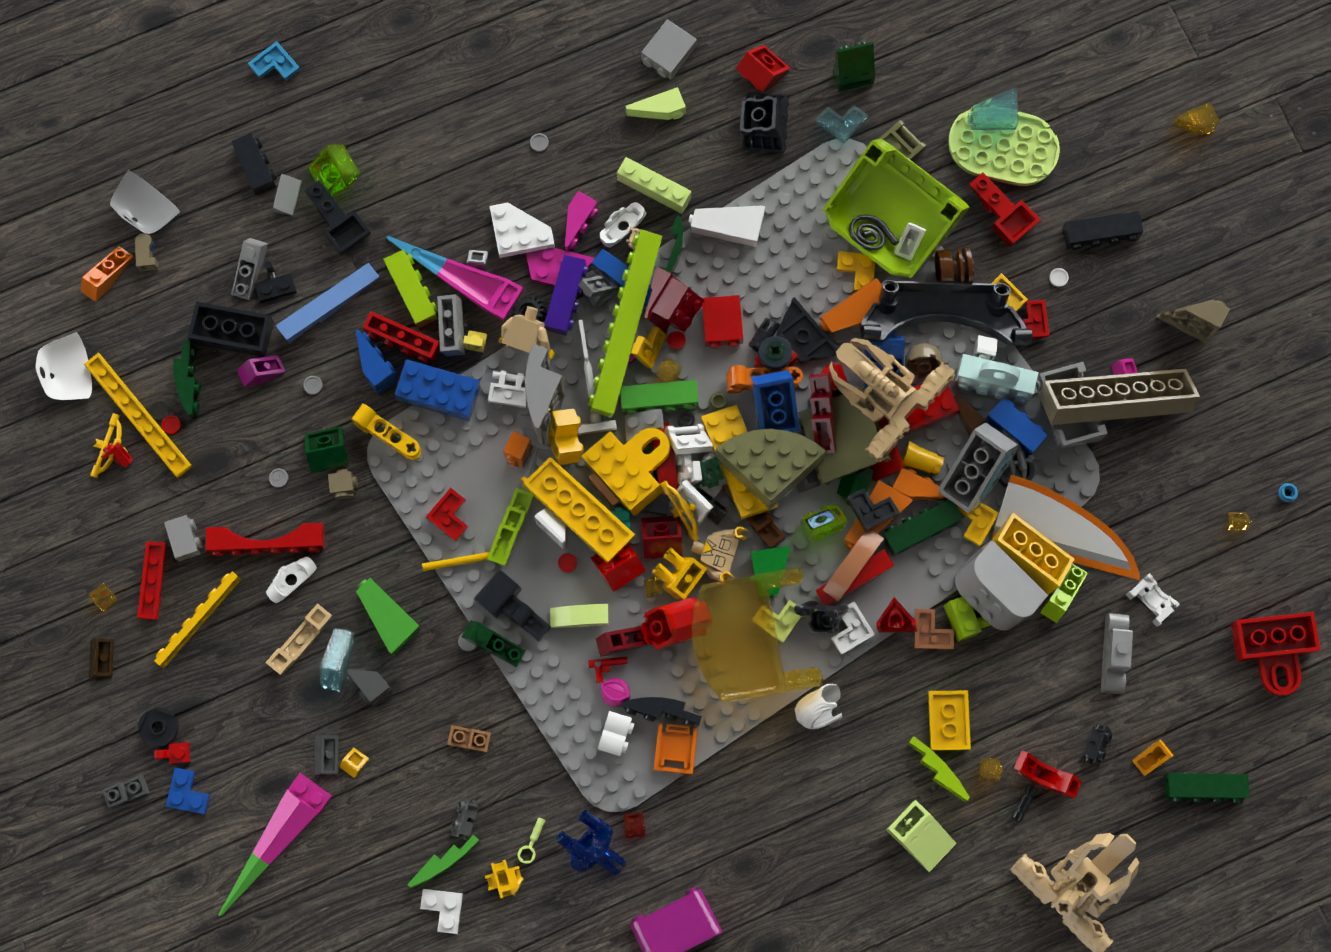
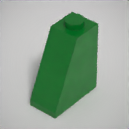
M789 546L751 552L750 557L758 601L763 600L766 603L772 602L774 598H777L790 551Z

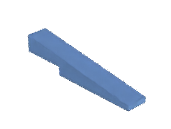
M367 263L276 325V328L290 344L316 323H322L379 280L380 276Z

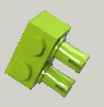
M963 597L951 600L943 606L950 625L954 629L957 642L974 637L982 632V628L991 626L982 616L976 618L975 609Z

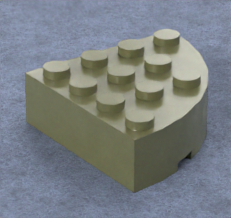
M761 429L742 433L727 440L716 448L715 458L770 510L824 461L826 450L814 441L793 432Z

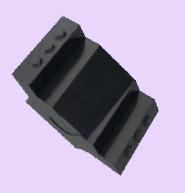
M751 92L745 95V100H742L740 132L742 133L744 150L785 152L787 120L789 117L787 110L789 106L788 95Z

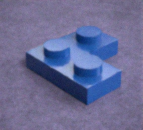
M174 769L166 807L206 814L210 795L191 791L195 771Z

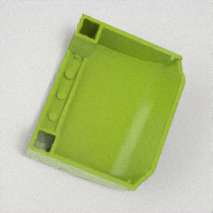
M876 139L870 142L822 210L825 212L829 224L834 231L888 273L913 278L935 254V251L943 244L970 207L892 145L882 139ZM860 215L875 216L887 224L898 241L908 222L926 229V232L910 261L894 254L898 244L893 246L886 236L885 244L881 249L877 251L864 249L851 237L849 232L850 222L853 218ZM859 220L855 222L853 231L857 236L856 230L861 224L877 225L868 220ZM862 228L860 233L870 230L874 231L878 235L879 240L877 244L869 246H878L881 243V237L875 230L871 228ZM871 236V237L866 238V239H867L868 241H873V240H874V237Z

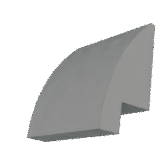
M533 343L526 367L525 392L538 443L544 444L548 434L552 411H559L565 397L562 375L552 372L548 349Z

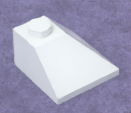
M546 507L534 516L536 524L565 550L567 548L566 524Z

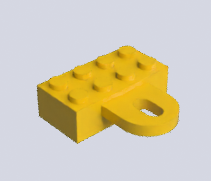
M646 428L638 432L623 445L610 431L581 457L633 516H636L663 492L660 484L650 473L668 458L670 442L661 430ZM655 439L660 441V445L650 454L643 453L644 447Z

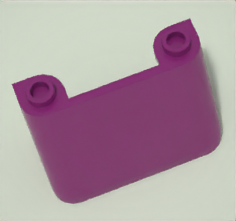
M694 887L685 892L687 896L645 917L640 914L631 919L633 923L630 924V927L642 952H685L723 933L702 889L697 890Z

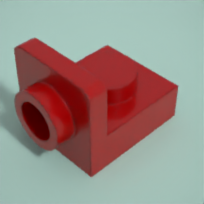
M119 442L114 445L112 443L108 444L103 449L104 453L101 456L104 460L113 454L115 462L118 465L122 464L124 468L131 464L133 460Z

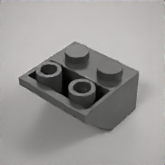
M356 669L347 670V673L350 675L347 679L356 690L360 688L361 692L359 695L368 705L372 703L376 707L394 693L378 672Z

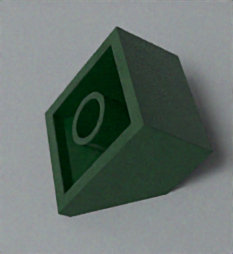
M342 426L305 434V454L311 473L316 471L322 472L334 467L341 468L349 464Z

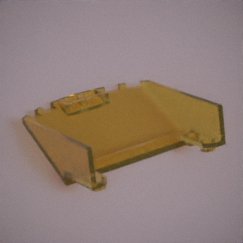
M803 566L761 572L701 586L694 605L692 621L693 647L699 667L703 671L707 683L723 702L819 687L824 683L823 674L816 667L783 671L770 600V588L794 585L803 580Z

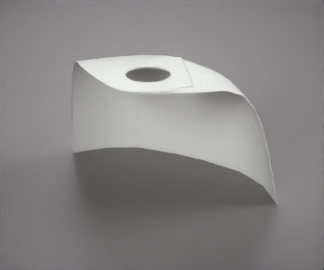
M77 332L57 339L43 346L38 351L36 372L46 395L56 400L86 399L92 393L91 373L84 365L88 361V357ZM40 367L44 369L45 378L40 374ZM50 373L54 374L53 379H51Z

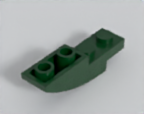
M183 340L181 359H173L174 381L184 409L192 419H196V413H199L200 409L197 397L201 394V384H199L195 377H192L195 375L193 358H196V347H194L191 341Z

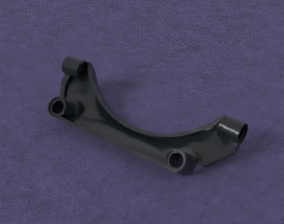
M886 280L882 283L879 303H873L860 325L861 339L868 340L869 342H885L893 334L906 327L927 322H950L969 326L993 336L1006 345L1030 346L1033 334L1032 330L1026 327L1014 308L1008 306L1007 301L1010 288L1003 283Z

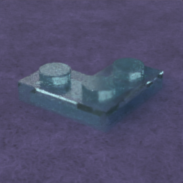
M855 105L843 117L827 107L816 118V123L845 143L868 120V115Z

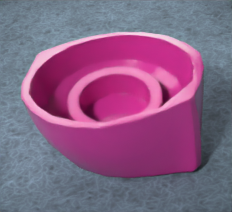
M611 678L600 684L602 700L609 706H622L624 701H628L631 698L629 685L620 678Z

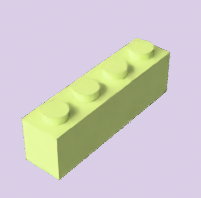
M627 157L617 171L618 181L683 214L691 200L690 190Z

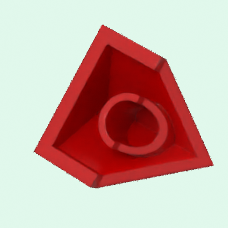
M893 597L876 622L878 633L917 632L916 621L899 601Z

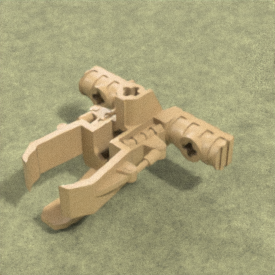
M858 338L852 339L850 343H843L836 351L838 360L868 385L864 393L840 379L833 369L832 362L829 366L834 385L849 400L851 406L861 410L872 422H877L883 417L889 420V424L882 428L874 436L868 448H865V451L871 457H874V460L877 462H881L884 459V455H888L896 446L898 439L901 440L904 437L903 434L910 430V425L906 419L916 407L926 411L929 408L928 405L930 403L933 404L935 401V397H939L948 387L949 382L955 379V371L952 368L950 369L947 364L945 365L944 362H941L940 366L926 377L920 389L916 390L911 386L914 381V374L905 366H902L893 355H888L883 350L872 345L868 340ZM856 347L867 350L882 366L883 370L881 371ZM893 363L899 368L904 377H900L893 372V367L891 366ZM861 401L866 404L869 401L875 409L872 412L860 406L858 402Z
M1110 833L1097 834L1092 841L1079 846L1075 850H1071L1065 859L1061 860L1051 870V874L1056 880L1055 882L1046 874L1044 866L1039 862H1034L1031 858L1029 859L1026 853L1016 861L1010 870L1043 904L1052 901L1051 907H1055L1057 912L1063 915L1062 918L1064 920L1062 923L1072 933H1075L1077 938L1087 948H1090L1092 952H1104L1112 944L1113 940L1105 933L1103 925L1097 920H1092L1085 912L1087 911L1098 918L1109 909V906L1118 903L1137 875L1139 861L1135 858L1129 866L1126 876L1110 884L1111 880L1107 877L1136 848V842L1128 834H1120L1116 839ZM1106 847L1092 861L1086 857L1091 850ZM1070 860L1073 864L1065 871L1063 868L1066 866L1067 861ZM1107 898L1110 900L1108 903H1104L1101 906L1097 902V900L1102 902Z

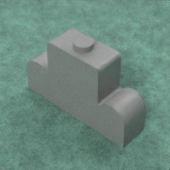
M1108 613L1105 616L1101 693L1122 694L1125 690L1126 672L1131 669L1133 630H1129V615Z

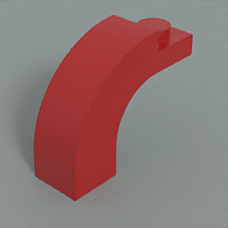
M1021 751L1016 760L1014 769L1018 771L1017 774L1050 791L1075 799L1082 781L1073 774L1055 769L1025 751Z

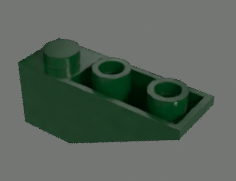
M470 620L461 636L473 645L514 667L518 666L526 651L477 621Z

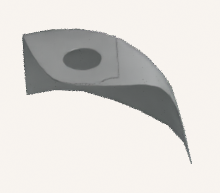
M130 170L124 175L110 201L111 207L120 217L147 234L158 231L180 213L179 209L169 199Z

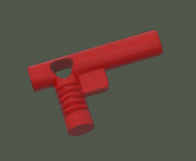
M627 656L588 660L589 668H595L596 683L604 682L602 673L610 672V666L628 664ZM601 662L600 667H597L595 663Z

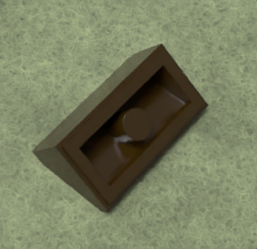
M91 639L89 678H112L114 639Z

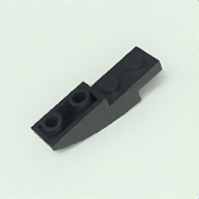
M642 697L624 701L622 704V708L625 709L626 713L636 716V713L642 714L644 719L655 722V719L660 720L662 713L665 714V718L676 721V718L683 720V724L690 727L699 726L702 716L685 711L686 702L676 699Z

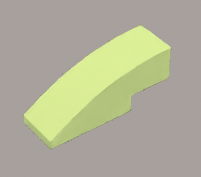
M608 604L550 608L551 628L609 626Z

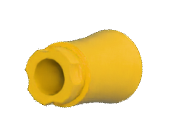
M908 441L901 460L903 467L938 475L943 465L944 457L938 456L936 453Z

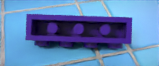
M563 255L544 324L546 331L566 336L568 330L572 331L574 320L571 318L573 312H577L579 302L576 301L577 296L581 295L583 291L578 284L583 277L586 278L589 268L586 266L585 259Z

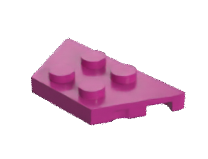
M557 248L526 253L532 282L555 287L564 254L585 259L586 266L591 264L594 257Z

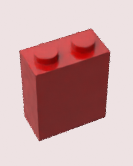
M740 295L702 298L704 299L702 303L705 347L717 349L723 345L738 347L740 344H743Z

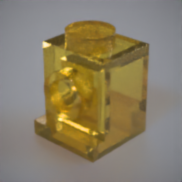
M669 358L667 361L663 360L659 364L655 376L664 383L674 382L681 374L682 367Z
M982 758L980 760L979 780L1000 781L1002 764H1000L999 759Z

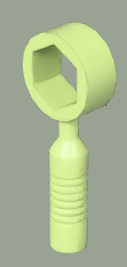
M538 817L530 836L529 846H523L519 849L518 859L522 863L530 864L535 860L536 853L532 846L538 840L546 820ZM523 849H530L533 856L531 860L524 861L520 857Z

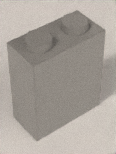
M667 19L641 52V60L647 67L656 69L660 76L671 80L697 47V39Z

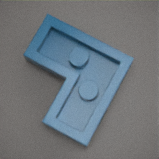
M277 41L248 63L249 67L260 79L274 68L286 81L300 71V67Z

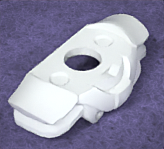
M634 202L627 208L622 207L618 211L613 212L604 224L605 228L600 232L601 242L609 248L619 243L631 232L630 227L635 228L641 223L647 214L644 208L639 203ZM627 222L629 227L627 230L621 231L618 228L619 224Z
M304 557L296 562L294 561L291 564L282 566L266 591L269 599L274 603L284 600L314 573L317 568L315 563L309 557ZM289 574H294L297 577L295 585L291 586L286 583V577Z

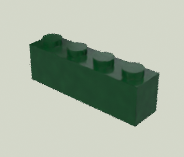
M943 499L935 504L936 507L932 509L927 507L921 510L919 516L915 518L909 516L901 521V525L897 527L892 525L886 528L882 537L891 555L894 557L961 523L963 518L955 503L951 500L946 501V499Z
M1167 773L1165 774V798H1171V802H1184V799H1191V802H1203V799H1211L1212 803H1222L1223 799H1231V803H1243V799L1249 798L1248 774Z

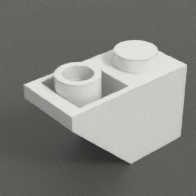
M979 335L975 343L973 356L993 361L997 352V339Z

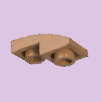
M451 725L446 745L487 752L491 733Z

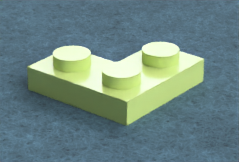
M789 600L779 615L762 604L751 619V622L783 643L802 616L795 613L794 607L796 604Z

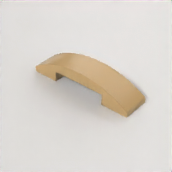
M317 603L305 617V621L265 663L282 675L309 648L328 624L332 615Z

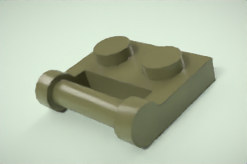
M900 120L879 139L886 141L912 160L927 145L924 142H920L904 126L905 123ZM900 131L915 148L912 149L896 132Z

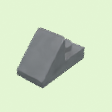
M606 275L582 279L578 284L583 290L584 296L594 306L617 288Z

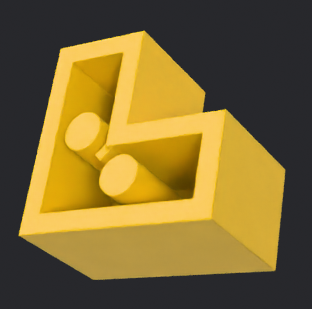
M575 409L552 411L547 437L555 460L559 465L579 463L581 454L584 452L583 445L578 440V428L581 427V420L576 415Z

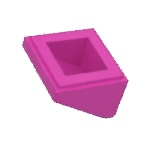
M1133 358L1119 360L1111 365L1114 375L1138 373Z

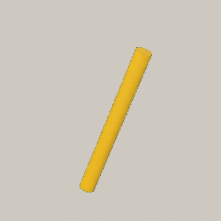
M489 552L422 564L423 571L488 560Z

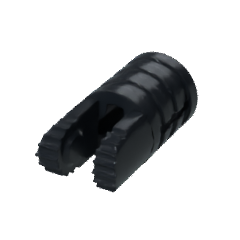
M765 318L749 342V347L759 352L761 343L766 338L775 335L780 323L775 321L769 327L770 319Z

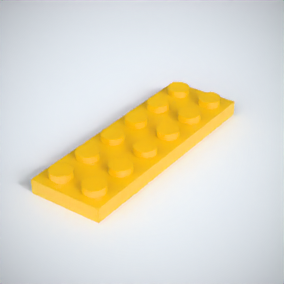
M737 405L701 416V422L704 424L706 434L713 445L714 453L716 448L727 440L748 432ZM718 461L741 519L769 511L752 492ZM776 503L770 510L778 508V503Z
M551 457L523 483L525 488L607 563L635 537V534Z

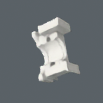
M1149 573L1144 579L1142 578L1139 581L1140 583L1125 595L1130 600L1137 596L1157 616L1152 622L1158 627L1180 604L1171 596L1162 592L1153 576Z

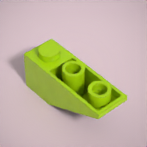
M1072 563L1061 585L1052 592L1040 613L1057 623L1068 609L1088 573Z

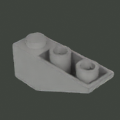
M252 238L243 241L231 295L250 300L264 263L268 243Z

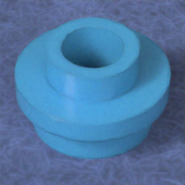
M1285 483L1280 486L1278 495L1282 501L1292 502L1297 498L1298 490L1293 484ZM1285 490L1290 492V496L1285 495Z

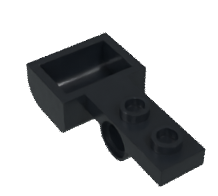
M320 180L304 190L321 216L331 226L323 232L340 256L371 235L370 230L354 210L348 215L343 212Z
M499 569L473 599L495 618L503 611L539 642L551 629V626L527 604L516 597L522 590L521 587Z

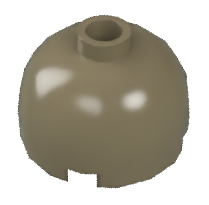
M928 343L914 345L909 349L905 357V367L911 373L918 375L920 379H926L943 362L942 353L939 349Z

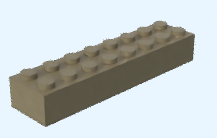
M1177 369L1044 381L1039 398L1051 425L1190 413L1194 411L1200 395L1187 370Z

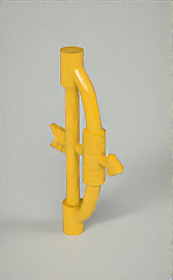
M112 413L105 440L96 439L97 443L93 446L101 449L96 465L93 466L90 474L91 477L98 478V475L108 469L114 460V455L111 454L104 466L100 467L103 460L101 458L104 453L103 449L108 445L114 427H117V435L113 445L117 442L120 444L122 442V427L119 422L120 416Z
M667 481L662 482L660 486L665 495H668L675 508L670 510V512L674 514V518L680 516L692 542L694 543V540L698 541V527L693 513L696 505L690 504L689 506L686 499L675 488L669 486ZM673 494H674V495L676 496V498L680 501L679 504H680V506L682 507V509L679 507V505H678L676 499L674 498ZM683 512L686 514L687 518L690 519L691 524H692V528H691L689 522L687 521L685 515L683 514Z

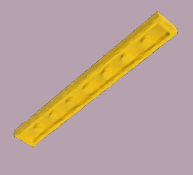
M97 353L84 364L177 478L193 467L100 353Z

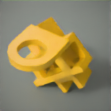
M502 860L503 862L497 864L492 863L493 873L485 876L489 884L488 890L498 888L500 899L509 895L515 896L524 881V878L521 877L519 866L508 869L506 860Z

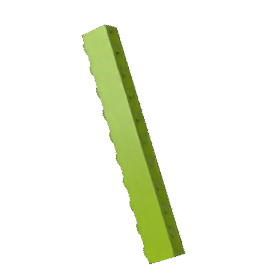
M641 229L638 235L635 234L633 237L632 245H634V250L629 252L627 263H630L628 270L625 269L622 280L625 281L624 286L619 288L617 298H620L619 304H615L612 313L615 316L614 322H610L607 331L610 337L609 340L604 342L602 351L605 352L604 358L599 360L597 369H600L599 376L594 378L592 387H595L594 394H590L587 404L590 405V412L610 418L615 412L661 244V235Z

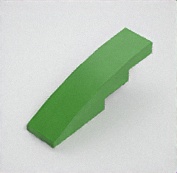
M472 835L461 849L453 845L441 859L434 854L408 883V886L414 888L447 871L463 859L480 840Z

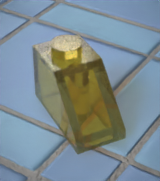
M1208 102L1176 116L1173 125L1200 135L1204 132L1209 134L1216 130L1220 120L1211 103Z

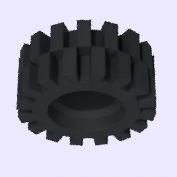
M526 296V300L522 297L520 298L521 302L516 301L517 306H513L512 309L514 311H511L513 317L514 315H524L527 306L538 309L535 320L545 324L543 320H546L548 312L539 299L534 296L532 298Z

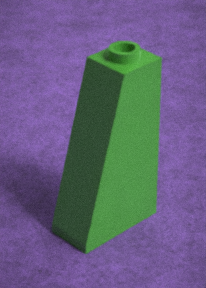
M371 578L365 579L358 585L356 592L388 651L395 656L421 628Z

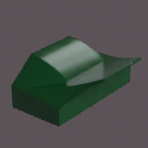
M865 468L841 478L837 494L846 501L847 505H849L846 499L847 496L863 488L868 492L874 470Z

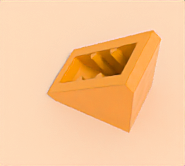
M1158 740L1132 761L1141 773L1146 776L1171 758L1173 754L1162 740Z

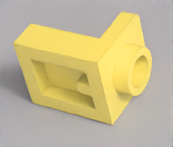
M468 331V335L464 336L463 341L465 349L484 353L487 334Z

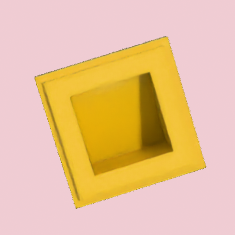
M353 747L342 759L340 768L355 778L369 761V758Z

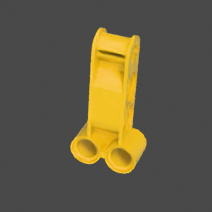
M362 403L351 419L357 428L367 434L370 433L407 459L416 460L421 456V448L416 440L378 416L373 409ZM378 426H385V430L383 432H376V428ZM394 436L401 437L398 443L391 442ZM415 447V449H416L415 452H413V451L409 452V450H408L409 448H412V449H413V448Z

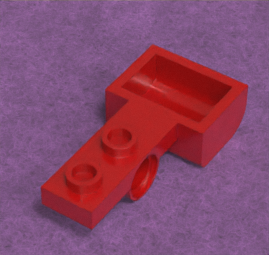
M981 173L969 183V188L981 199L984 208L999 218L994 223L992 229L1007 245L1013 246L1040 222V218L1022 200L1014 205L984 173Z

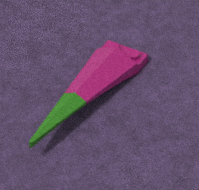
M299 773L289 789L286 790L219 912V916H222L264 870L322 812L332 798L331 794L302 773Z

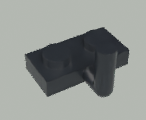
M269 261L265 262L264 266L268 272L269 280L255 283L261 303L297 293L291 273L277 277L272 263Z

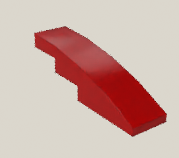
M885 549L870 557L842 597L864 586L895 566ZM826 583L815 591L824 605H831L836 600L823 591L827 585Z

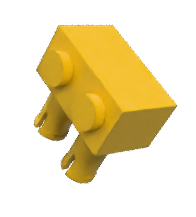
M670 548L666 551L668 555L664 554V558L676 567L673 573L668 571L661 563L656 565L655 568L657 570L653 569L652 573L665 582L662 588L676 600H684L707 569L695 558H683L673 548Z

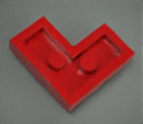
M1045 300L1026 301L1027 319L1022 321L1027 328L1032 330V339L1049 338Z
M450 487L426 518L457 542L468 526L454 514L466 500Z

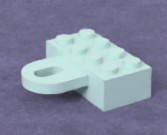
M963 354L957 367L953 385L958 386L957 388L960 390L968 391L970 389L980 395L990 394L994 395L997 399L1001 400L1004 398L1006 400L1007 398L1013 400L1016 404L1023 405L1025 403L1028 404L1034 394L1039 372Z

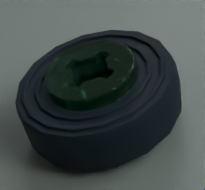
M772 336L766 338L761 343L758 357L765 368L778 371L789 365L793 350L786 339Z

